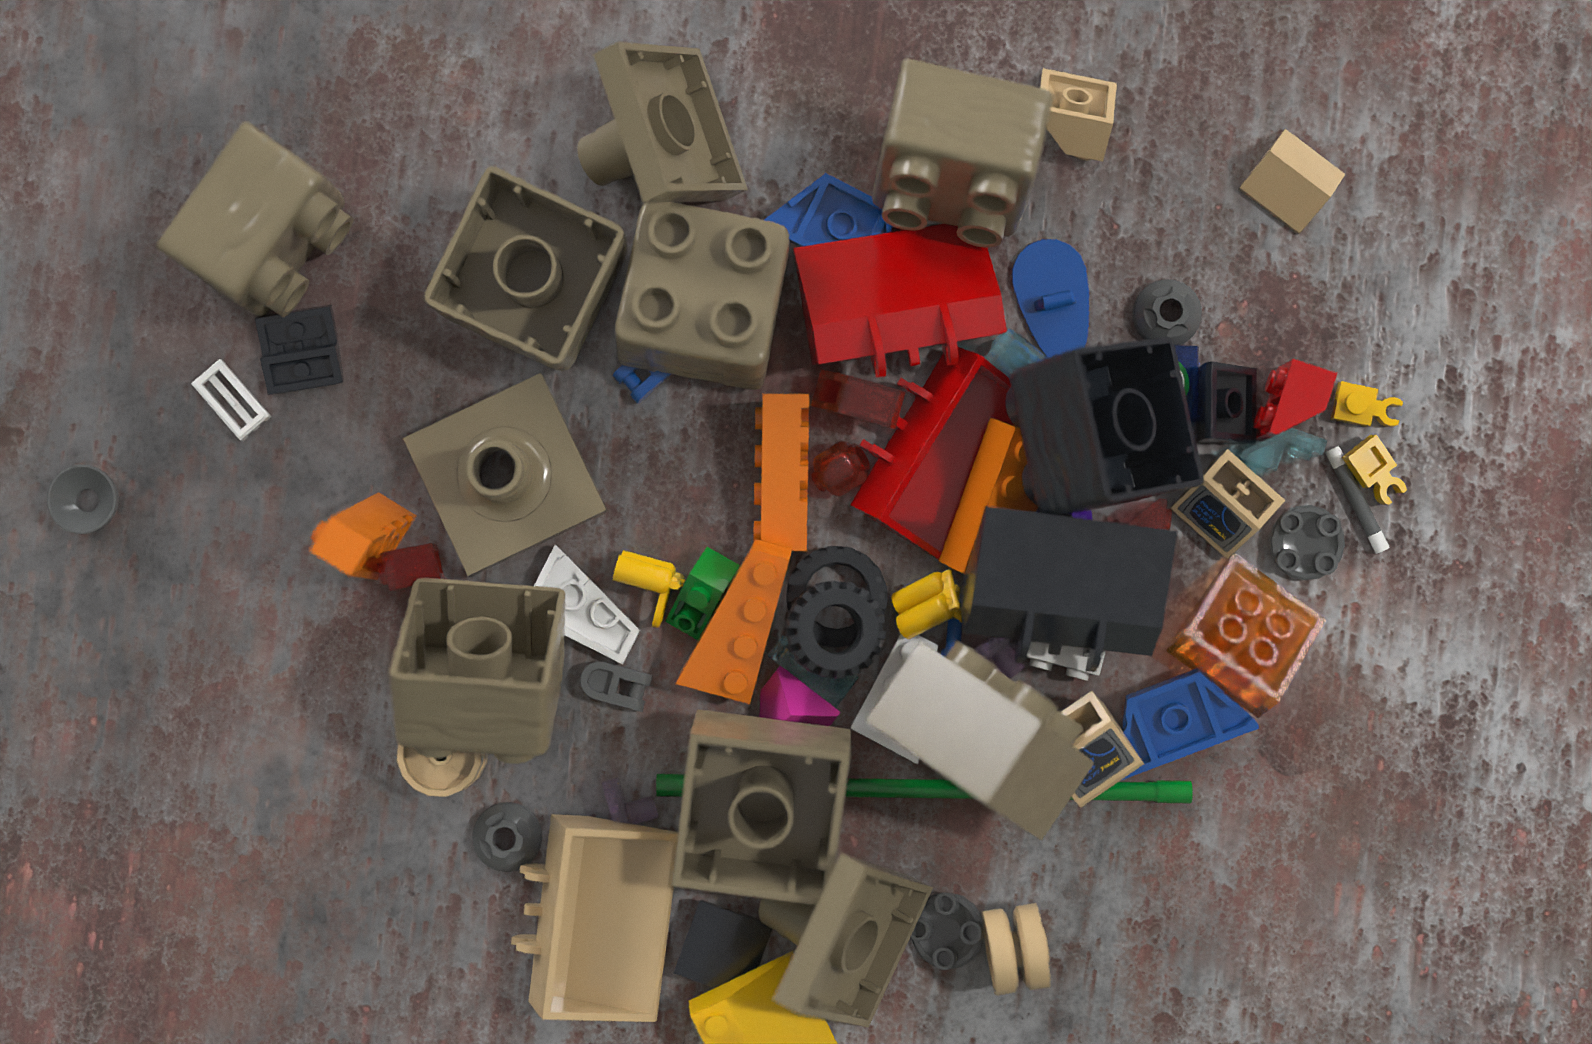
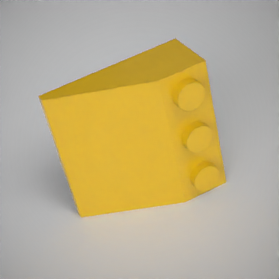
M793 951L688 1001L690 1016L704 1044L838 1043L826 1019L797 1014L773 1000L792 960Z

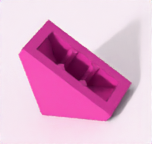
M781 665L760 691L759 717L830 726L841 713Z

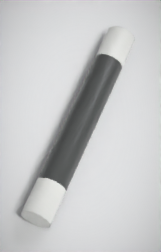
M1336 446L1326 451L1325 453L1375 553L1378 554L1387 550L1390 547L1353 473L1342 459L1344 455L1340 447Z

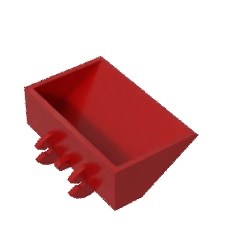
M947 224L927 226L921 230H902L793 248L812 365L871 356L875 377L880 378L886 377L884 353L907 350L910 366L920 365L919 347L942 344L947 366L957 365V341L1007 333L1002 295L988 248L964 242L957 235L958 227Z
M958 347V364L947 366L943 354L923 387L900 378L897 385L914 397L915 400L904 418L892 413L888 419V422L897 427L885 449L875 444L872 445L864 439L861 441L859 446L878 460L850 504L876 523L938 561L990 418L1014 425L1007 414L1005 404L1007 392L1011 388L1010 376L980 354Z

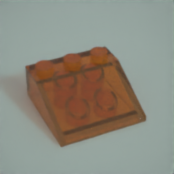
M1234 553L1184 620L1167 647L1166 652L1191 670L1198 668L1235 702L1257 718H1260L1280 702L1327 619Z

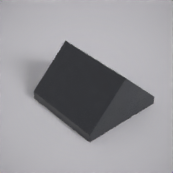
M1213 361L1205 362L1197 368L1196 443L1256 444V428H1253L1256 417L1257 368Z

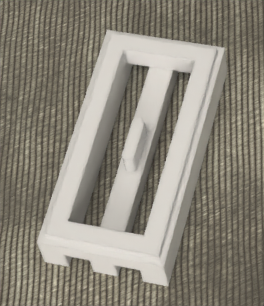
M221 359L191 383L240 441L247 439L252 431L255 432L260 427V424L272 417ZM218 371H221L258 414L255 418H252L215 375ZM208 380L247 425L243 428L238 425L204 384Z

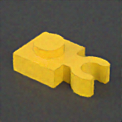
M1341 381L1337 385L1331 420L1370 427L1374 417L1381 425L1394 427L1399 424V420L1390 419L1386 415V408L1389 405L1400 407L1403 405V401L1396 397H1389L1382 401L1376 400L1378 389Z
M1369 435L1342 456V459L1362 488H1369L1374 485L1373 494L1378 503L1382 505H1390L1392 503L1391 499L1387 496V488L1390 485L1396 493L1407 491L1405 483L1400 478L1392 477L1389 471L1396 467L1397 464L1377 435Z

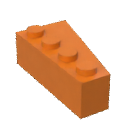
M763 394L762 407L755 408V430H762V445H755V467L762 468V483H754V505H761V521H754L753 542L755 539L790 548L792 552H807L809 394Z
M990 418L939 559V562L963 574L966 572L986 506L1036 512L1038 508L1027 497L1023 488L1022 474L1027 460L1021 431L1018 427Z
M378 492L331 516L328 522L321 521L311 536L310 541L314 544L310 552L349 576L378 580L417 515Z
M755 539L696 643L695 648L683 666L676 684L750 704L792 549Z

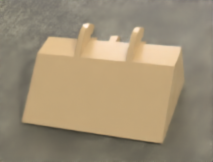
M551 814L545 864L532 863L520 866V873L525 874V879L543 882L541 902L525 903L524 906L525 915L539 916L537 934H521L513 936L511 939V944L516 945V951L534 954L528 1002L542 1020L657 1021L674 889L672 882L678 832L591 816Z

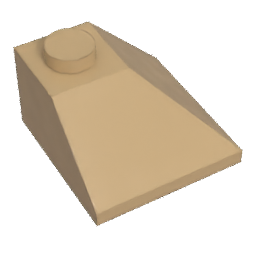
M1043 68L1040 88L1052 92L1053 95L1046 129L1065 154L1075 156L1081 160L1103 162L1113 126L1117 83Z

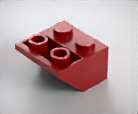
M1292 359L1279 366L1277 371L1272 370L1265 386V392L1270 393L1266 406L1259 407L1253 424V428L1258 429L1256 439L1263 441L1325 411L1337 373L1296 359Z

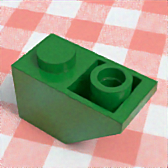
M706 547L689 573L665 622L698 640L740 565Z

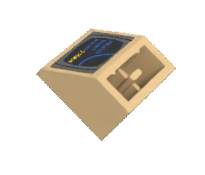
M1226 449L1220 452L1203 471V484L1187 489L1170 509L1225 559H1228L1268 521L1285 500L1231 451Z
M1090 691L1062 711L1063 714L1083 727V730L1072 746L1094 762L1072 795L1080 807L1144 765L1105 704L1093 691Z

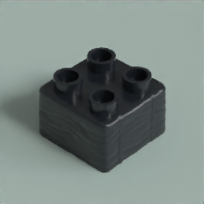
M1165 337L1137 342H1120L1103 346L1100 344L1090 347H1078L1019 367L1011 373V388L1008 390L1005 400L1006 411L1012 423L1021 431L1027 460L1022 474L1024 491L1027 497L1037 505L1041 513L1060 516L1101 509L1190 489L1203 484V470L1190 419L1178 357L1172 339Z

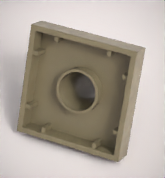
M616 42L593 54L615 117L598 127L596 131L582 137L578 142L577 150L581 166L594 183L606 186L618 179H625L634 175L644 203L725 201L748 190L699 48Z
M542 373L403 438L460 561L470 577L608 512ZM499 450L508 451L513 456L516 464V473L513 480L502 489H486L481 483V469L485 460Z
M841 853L817 905L762 898L759 907L760 921L798 946L773 1000L800 1015L869 1028L933 887L910 875Z

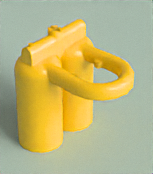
M625 550L619 555L613 574V581L660 593L652 622V627L654 628L660 627L670 590L683 587L685 583L684 575L676 572L674 564Z
M946 570L942 573L938 571L933 572L892 594L893 606L899 614L896 617V624L903 637L909 640L952 617L962 622L960 603L958 601L960 588L954 583L952 570Z

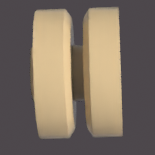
M399 743L397 750V762L403 778L413 789L428 796L446 797L467 789L480 778L488 758V753L455 751L447 759L440 761L438 758L423 756L415 748L402 746Z
M1033 903L1015 907L1013 911L1014 931H1011L1007 914L1002 908L982 911L985 948L995 995L1016 992L1018 988L1017 967L1021 968L1024 984L1029 990L1050 987L1049 950L1037 904Z

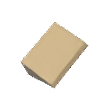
M1284 129L1239 190L1299 235L1330 199L1345 174L1287 129Z

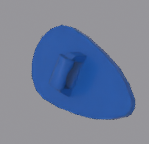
M1041 239L1029 244L1016 258L1012 268V286L1018 306L1032 336L1047 358L1078 347H1085L1089 327V285L1086 266L1081 255L1070 244L1057 239Z

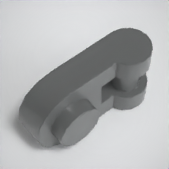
M597 661L584 668L580 683L582 690L593 699L643 712L646 701L642 700L646 686L651 684L653 675L608 662ZM620 679L631 681L628 696L617 693Z

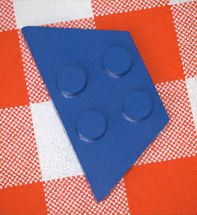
M827 173L764 219L787 228L789 242L799 247L892 232L893 227L883 220V209L874 205L872 196Z
M1198 668L1125 695L1122 731L1144 765L1122 780L1259 729V725L1254 717Z

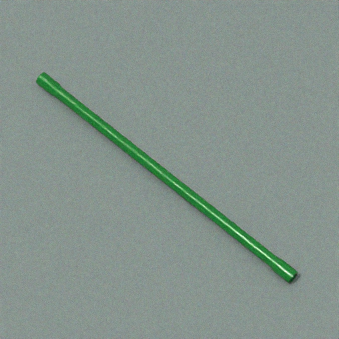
M657 774L656 797H683L686 774ZM847 778L844 797L978 799L951 779ZM1180 780L1117 782L1093 800L1191 804L1193 796L1192 782Z

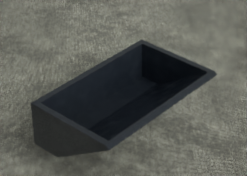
M986 506L959 592L963 633L1012 639V648H1017L1015 650L1014 663H1024L1026 661L1031 642L1048 643V653L1051 655H1059L1063 645L1084 648L1083 656L1088 657L1085 671L1088 672L1097 671L1102 659L1103 650L1152 656L1163 628L1178 531Z

